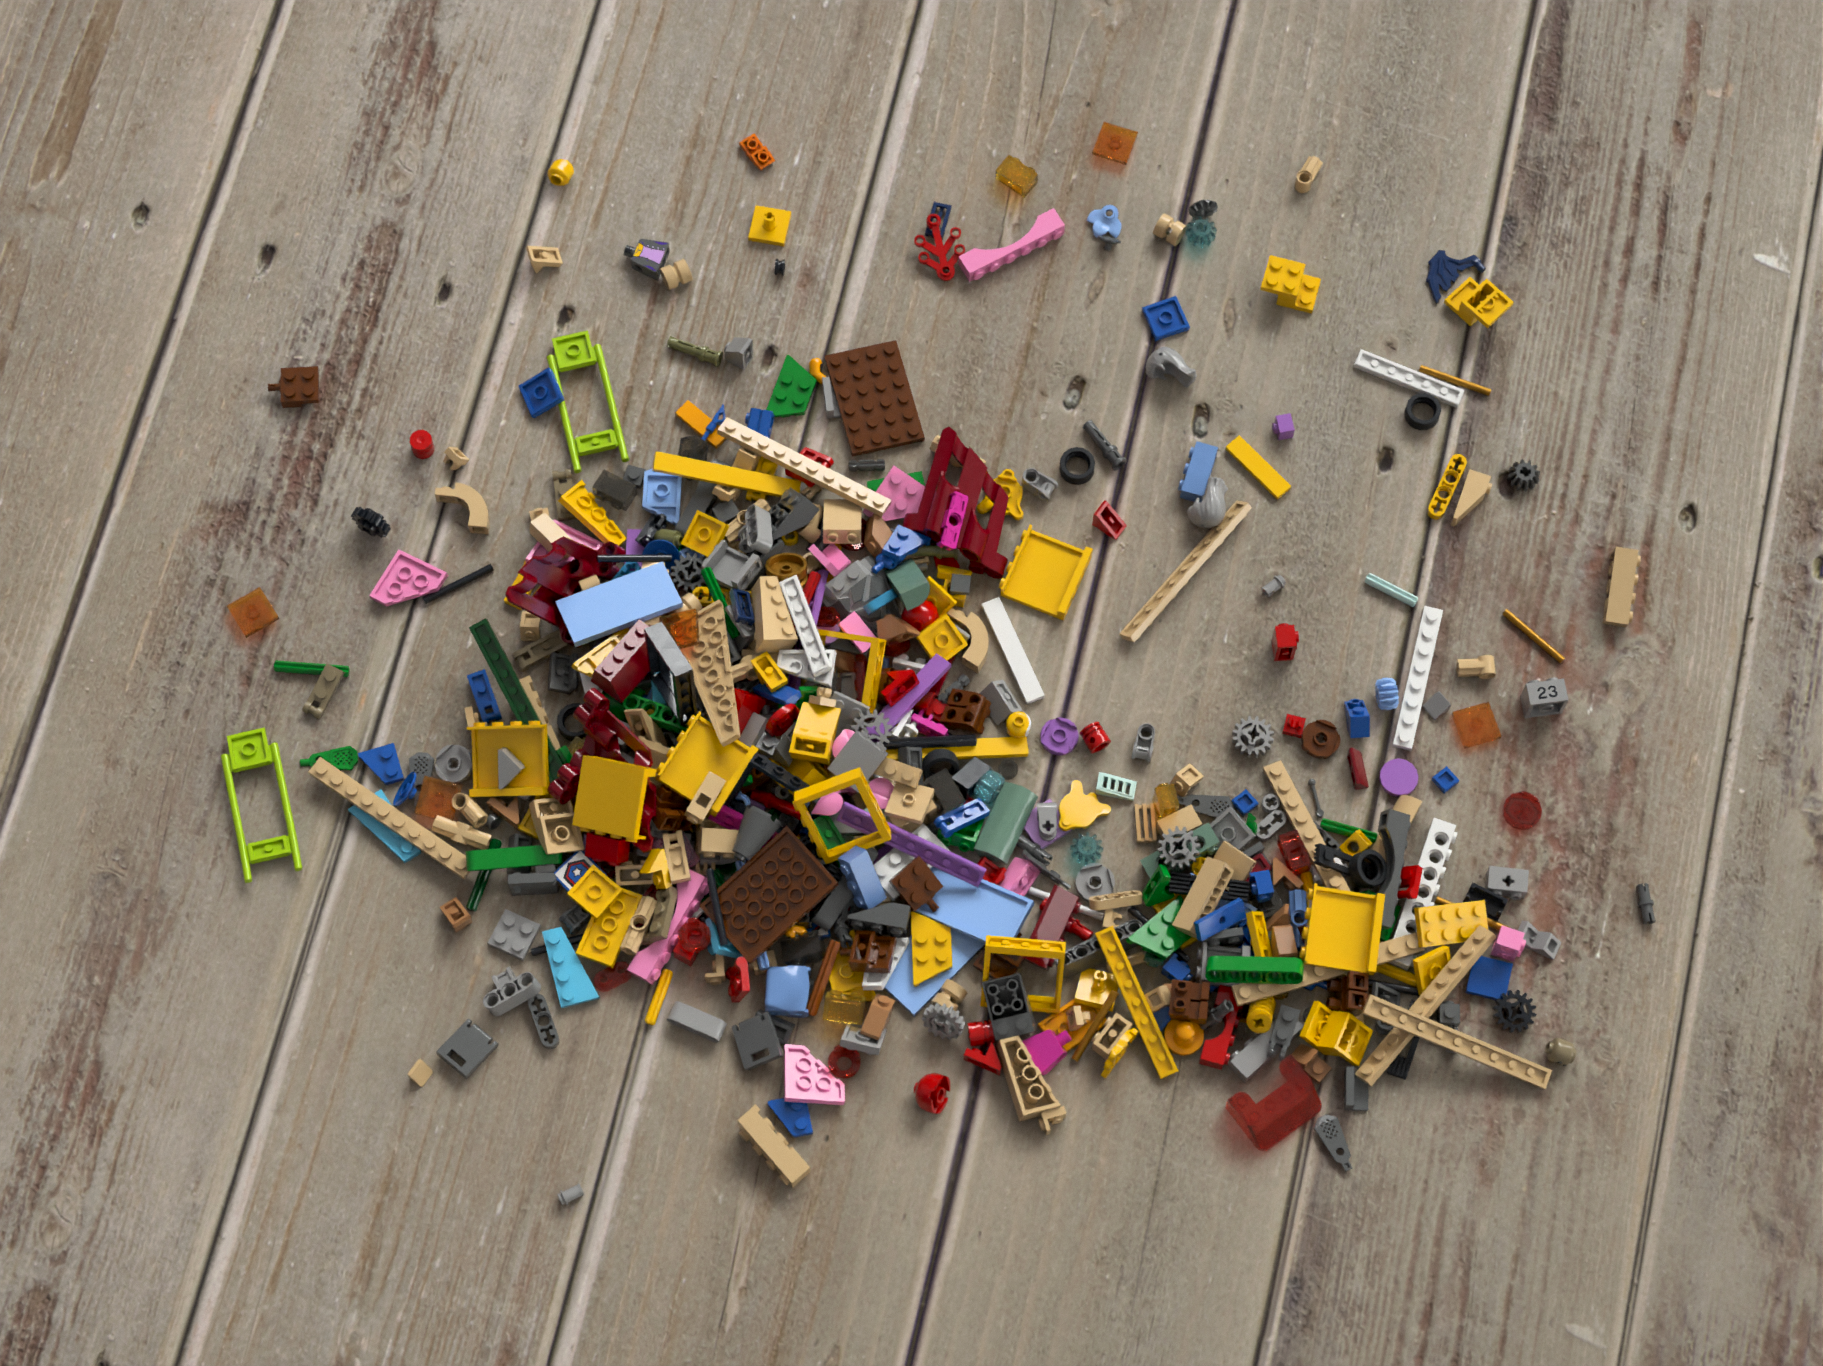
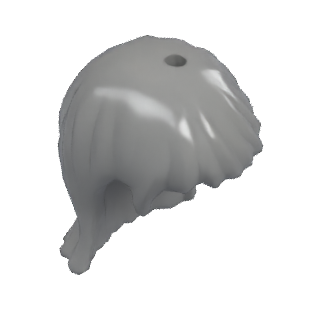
M1161 347L1155 350L1146 362V374L1153 379L1158 377L1166 380L1164 374H1171L1184 387H1189L1197 377L1196 370L1189 368L1182 356L1172 348Z
M1209 477L1205 498L1201 503L1199 498H1196L1194 504L1189 507L1187 516L1196 526L1212 528L1223 521L1226 512L1224 495L1228 490L1223 479Z

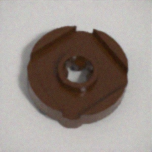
M1316 720L1309 723L1302 732V749L1312 757L1327 759L1338 749L1341 741L1340 734L1338 735L1337 728L1331 722ZM1322 735L1325 743H1319L1316 737Z

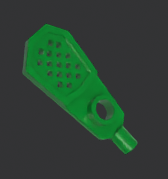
M351 746L312 754L309 759H300V766H310L312 768L316 760L321 757L339 770L351 771L358 762V751Z

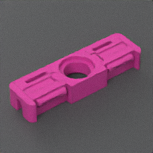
M957 491L950 494L952 496L949 509L945 511L941 526L943 528L941 541L937 543L938 547H946L948 551H952L957 546L968 503V496ZM950 516L956 519V526L950 524Z

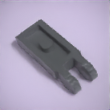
M1281 1004L1266 1057L1271 1058L1274 1053V1046L1277 1045L1282 1047L1278 1061L1283 1062L1301 1010Z

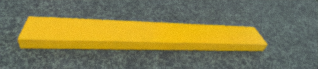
M658 451L654 453L652 471L777 497H781L789 488L800 493L801 481Z
M1027 736L1021 739L1014 737L977 738L976 746L922 748V761L929 752L935 749H948L956 755L957 759H973L974 757L978 759L1028 757ZM898 749L886 750L888 753L887 758L898 761Z
M1110 926L1095 933L1159 1078L1163 1079L1178 1072L1177 1066L1114 927Z

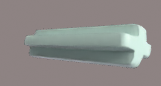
M1371 573L1365 579L1366 584L1411 607H1414L1418 601L1417 596Z

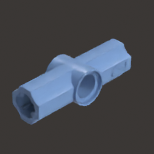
M1301 889L1289 891L1290 925L1293 928L1297 951H1300L1301 946H1304L1298 926L1307 923V919H1304L1307 907L1306 891ZM1301 917L1304 922L1298 924L1294 921V918Z

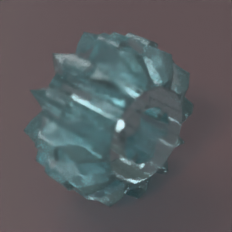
M1200 215L1198 220L1193 218L1191 223L1188 222L1185 235L1188 236V242H1193L1194 247L1197 244H1200L1201 248L1204 244L1209 246L1216 237L1217 229L1214 227V221L1209 222L1208 217L1203 220Z
M993 770L987 771L976 784L974 795L986 804L992 803L999 795L1005 783V778Z
M1086 832L1084 837L1080 833L1078 834V839L1073 838V845L1070 846V850L1074 851L1072 853L1073 858L1078 857L1077 863L1083 860L1084 865H1087L1088 861L1095 863V858L1101 859L1100 853L1103 852L1104 848L1100 846L1102 840H1096V834L1089 837V832ZM1086 846L1090 847V851H1089V849H1088L1087 851H1085V850H1083V849H1084V847H1085V849H1086Z

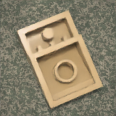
M555 798L533 800L529 804L533 824L546 855L584 850L580 827L572 825L574 812L571 800L566 804H560Z

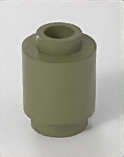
M661 529L655 533L654 540L669 541L679 549L682 546L683 536L680 531Z

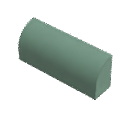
M912 558L899 563L894 569L884 570L891 588L894 589L907 611L921 605L927 599L930 592L929 582Z
M1005 781L975 844L974 850L980 857L985 856L989 860L1007 865L1038 796L1020 785Z

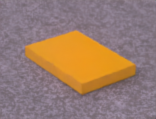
M1073 999L1060 1008V1013L1051 1014L1039 1022L1037 1026L1042 1032L1048 1029L1053 1030L1056 1036L1066 1030L1072 1040L1063 1047L1066 1052H1069L1080 1044L1100 1009L1074 1003ZM1073 1006H1081V1011L1089 1012L1091 1020H1086L1087 1023L1077 1031H1069L1066 1012ZM1106 1017L1103 1019L1102 1023L1100 1024L1096 1032L1104 1028L1103 1025L1107 1020Z

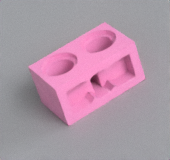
M1502 925L1490 955L1514 962L1516 956L1520 957L1525 947L1526 940L1523 939L1525 933Z

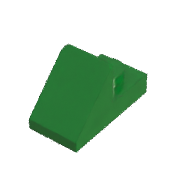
M1159 864L1142 891L1143 900L1148 907L1175 896L1174 893H1169L1171 877L1165 865Z

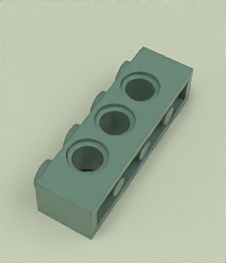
M1209 822L1193 831L1192 837L1197 836L1199 839L1197 842L1204 843L1201 849H1196L1200 852V856L1195 855V859L1204 857L1207 854L1209 856L1213 855L1218 851L1221 844ZM1190 841V842H1189L1190 844L1188 845V849H1189V851L1191 852V850H1192V843H1191V841ZM1167 845L1166 852L1169 854L1171 848ZM1176 846V847H1175L1176 850H1178V849L1182 850V849H1183L1182 846H1180V847H1179V846ZM1158 851L1140 860L1150 879L1159 864L1166 860H1161L1160 855L1162 853ZM1170 863L1167 869L1171 875V872L1181 873L1187 865H1183V870L1180 869L1179 865L1172 869V863Z

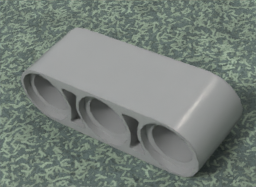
M675 1001L667 1017V1021L716 1043L720 1041L727 1026V1023L679 1001Z

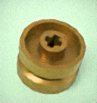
M780 553L771 556L766 561V576H777L778 582L797 575L801 587L804 589L808 580L806 575L807 562L801 555Z

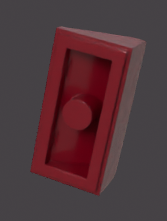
M1353 747L1349 748L1347 758L1354 789H1367L1369 785L1362 754Z

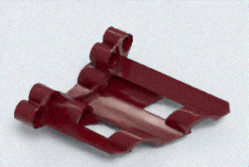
M564 536L551 543L552 550L544 556L534 555L518 571V574L522 575L523 579L518 584L508 587L505 594L508 602L558 627L562 640L575 647L555 601L579 593L581 589L578 581L593 575H597L598 579L612 580L619 571L616 563L620 562H597L596 556L626 555L624 548L613 542H607L598 550H595ZM566 553L574 557L572 561L561 569L552 565L560 561ZM536 584L541 585L532 596L526 594V592L532 590L536 586Z

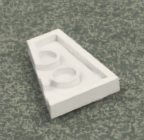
M779 650L777 666L782 672L831 688L836 651L825 650L833 670L814 677L804 650Z
M908 937L896 938L897 944L890 973L864 972L863 990L884 989L909 944Z

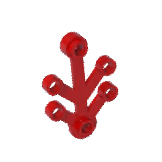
M930 214L926 219V225L932 230L936 247L925 241L923 235H917L914 239V244L939 257L940 263L930 259L927 252H921L918 260L921 264H926L936 270L937 276L941 280L949 281L955 275L954 266L959 260V256L965 253V247L962 244H957L954 247L953 256L947 262L946 255L954 242L961 237V230L958 227H953L950 230L949 238L943 245L939 230L941 218L937 214ZM935 218L937 221L932 223L930 219ZM957 231L959 234L954 236L952 232ZM917 239H922L923 242L917 243ZM958 248L963 249L961 253H958L956 250ZM926 256L927 259L921 260V257ZM948 269L949 273L945 274L943 270Z

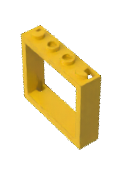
M818 629L824 647L826 636L871 643L861 703L870 706L869 711L873 713L876 708L886 640ZM806 680L807 686H818V683Z
M860 767L794 792V801H792L796 812H800L802 825L808 828L809 838L812 843L815 842L819 858L824 859L826 864L838 860L840 856L855 845L868 849L891 840V829ZM856 785L878 831L828 850L805 803Z
M986 935L982 982L989 980L991 953L1058 959L1055 997L1027 996L1032 1012L1060 1013L1066 942ZM982 986L980 1006L987 1007L985 994Z

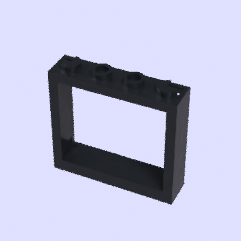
M661 621L644 629L650 679L682 726L689 721L692 715L696 716L698 714L693 668Z
M756 752L724 805L730 806L733 810L744 815L747 806L736 800V797L753 768H756L792 792L810 785L786 771L782 766L773 763L766 756ZM820 798L810 801L807 808L810 814ZM801 819L793 831L796 836H798L803 828ZM779 828L777 833L779 834L783 829Z

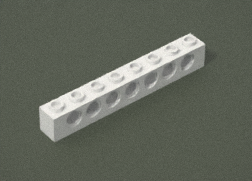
M1433 818L1418 865L1423 868L1418 892H1424L1427 897L1421 898L1418 895L1416 899L1406 898L1393 939L1412 934L1407 932V927H1412L1417 932L1415 915L1412 913L1414 908L1434 906V902H1431L1433 895L1437 896L1440 885L1437 882L1439 878L1444 876L1446 867H1443L1445 860L1448 861L1452 850L1449 849L1450 843L1454 844L1457 837V832H1454L1456 825ZM1440 839L1445 845L1440 846L1435 840ZM1436 857L1439 862L1433 863L1429 858ZM1429 874L1433 880H1426L1423 875ZM1408 956L1388 962V964L1408 971L1409 966H1414L1413 960L1417 956Z

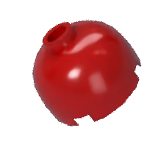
M925 600L921 605L907 611L904 607L901 619H904L921 632L940 616L937 612V607L931 601Z
M931 1073L923 1076L915 1084V1099L921 1109L933 1114L942 1112L948 1101V1098H945L946 1091L950 1092L951 1088L949 1077L938 1073Z

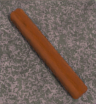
M830 940L806 1007L811 1016H816L841 945L838 941Z

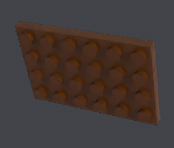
M896 340L825 355V363L852 457L925 440Z
M788 826L717 889L726 936L750 964L839 885ZM709 896L699 906L716 925L711 897Z

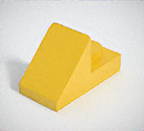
M767 651L750 661L762 685L766 684L771 693L788 684V679Z
M652 849L639 872L641 874L653 872L652 879L656 889L672 887L665 849Z

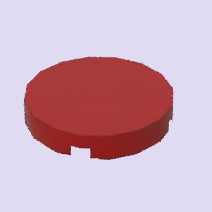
M791 703L777 710L766 724V731L770 736L773 737L775 735L777 737L783 735L793 724V721L798 719L799 708Z

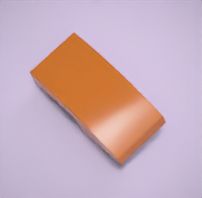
M755 133L739 142L742 150L759 170L775 162L772 154L766 146L762 145Z

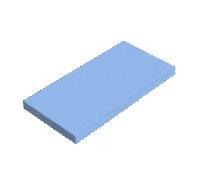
M663 561L555 601L575 647L634 626L639 619L644 622L683 607L682 600Z
M933 867L930 870L943 885L932 898L939 906V909L932 912L929 906L924 904L914 912L986 944V935L1016 938L1034 906V901L984 879L981 880L979 887H975Z
M951 929L952 968L920 983L917 987H913L911 935L909 937V944L884 989L909 1013L915 1016L940 991L946 979L951 980L984 947L985 943Z

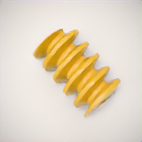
M1273 996L1250 1003L1247 1025L1253 1032L1262 1034L1270 1029L1276 1006Z

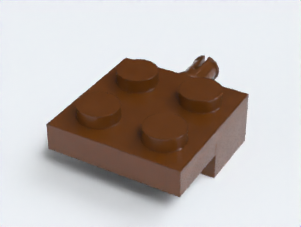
M318 366L281 368L279 383L268 384V392L280 391L283 408L302 407V404L319 403Z
M920 856L914 858L889 880V883L899 894L898 897L903 904L910 906L911 912L916 911L924 904H927L932 912L939 909V906L932 898L943 885Z
M856 930L852 949L840 948V956H850L848 963L851 972L890 973L897 940L896 937L876 936L875 931Z
M1019 932L1016 938H1020L1022 934ZM985 945L984 949L982 950V952L973 964V967L978 969L982 973L984 968ZM991 953L989 977L997 979L1016 974L1025 959L1019 955Z

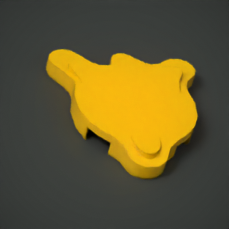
M1005 469L993 480L1001 485L1009 497L1005 516L1010 515L1015 520H1021L1024 516L1020 507L1023 489L1017 482L1014 472L1010 469ZM985 495V498L977 505V511L984 514L992 509L994 503Z
M1074 780L1071 783L1070 793L1060 802L1058 808L1060 821L1058 826L1062 831L1075 828L1086 829L1098 817L1109 815L1111 808L1107 804L1100 803L1095 793L1091 792L1085 795L1082 783Z
M1133 1028L1126 1031L1110 1051L1101 1074L1103 1078L1108 1077L1112 1069L1125 1054L1129 1045L1128 1042L1131 1044L1139 1032L1137 1029Z

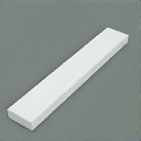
M1362 349L1354 364V368L1417 393L1431 394L1438 401L1455 408L1458 407L1465 391Z
M797 575L779 582L814 677L833 670Z
M1000 598L982 603L984 613L1026 704L1044 698L1045 695Z

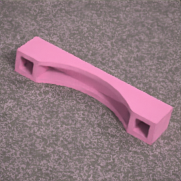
M1053 208L1039 215L1031 230L1014 244L998 249L983 250L974 248L959 256L958 265L969 282L974 279L978 280L984 274L990 271L994 272L1006 263H1012L1017 257L1025 256L1031 250L1037 247L1041 248L1053 239H1059L1064 234L1065 224Z
M689 869L691 881L677 883V906L671 920L667 939L656 941L647 948L637 952L627 968L631 974L651 985L660 977L664 964L670 960L671 952L691 922L693 914L700 908L699 905L704 895H707L709 892L707 878Z

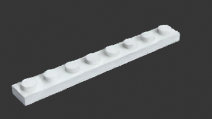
M1424 606L1392 747L1408 751L1412 750L1443 610Z

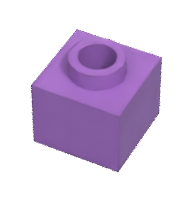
M1291 413L1277 415L1275 422L1272 423L1273 433L1277 434L1278 440L1293 438L1295 429Z

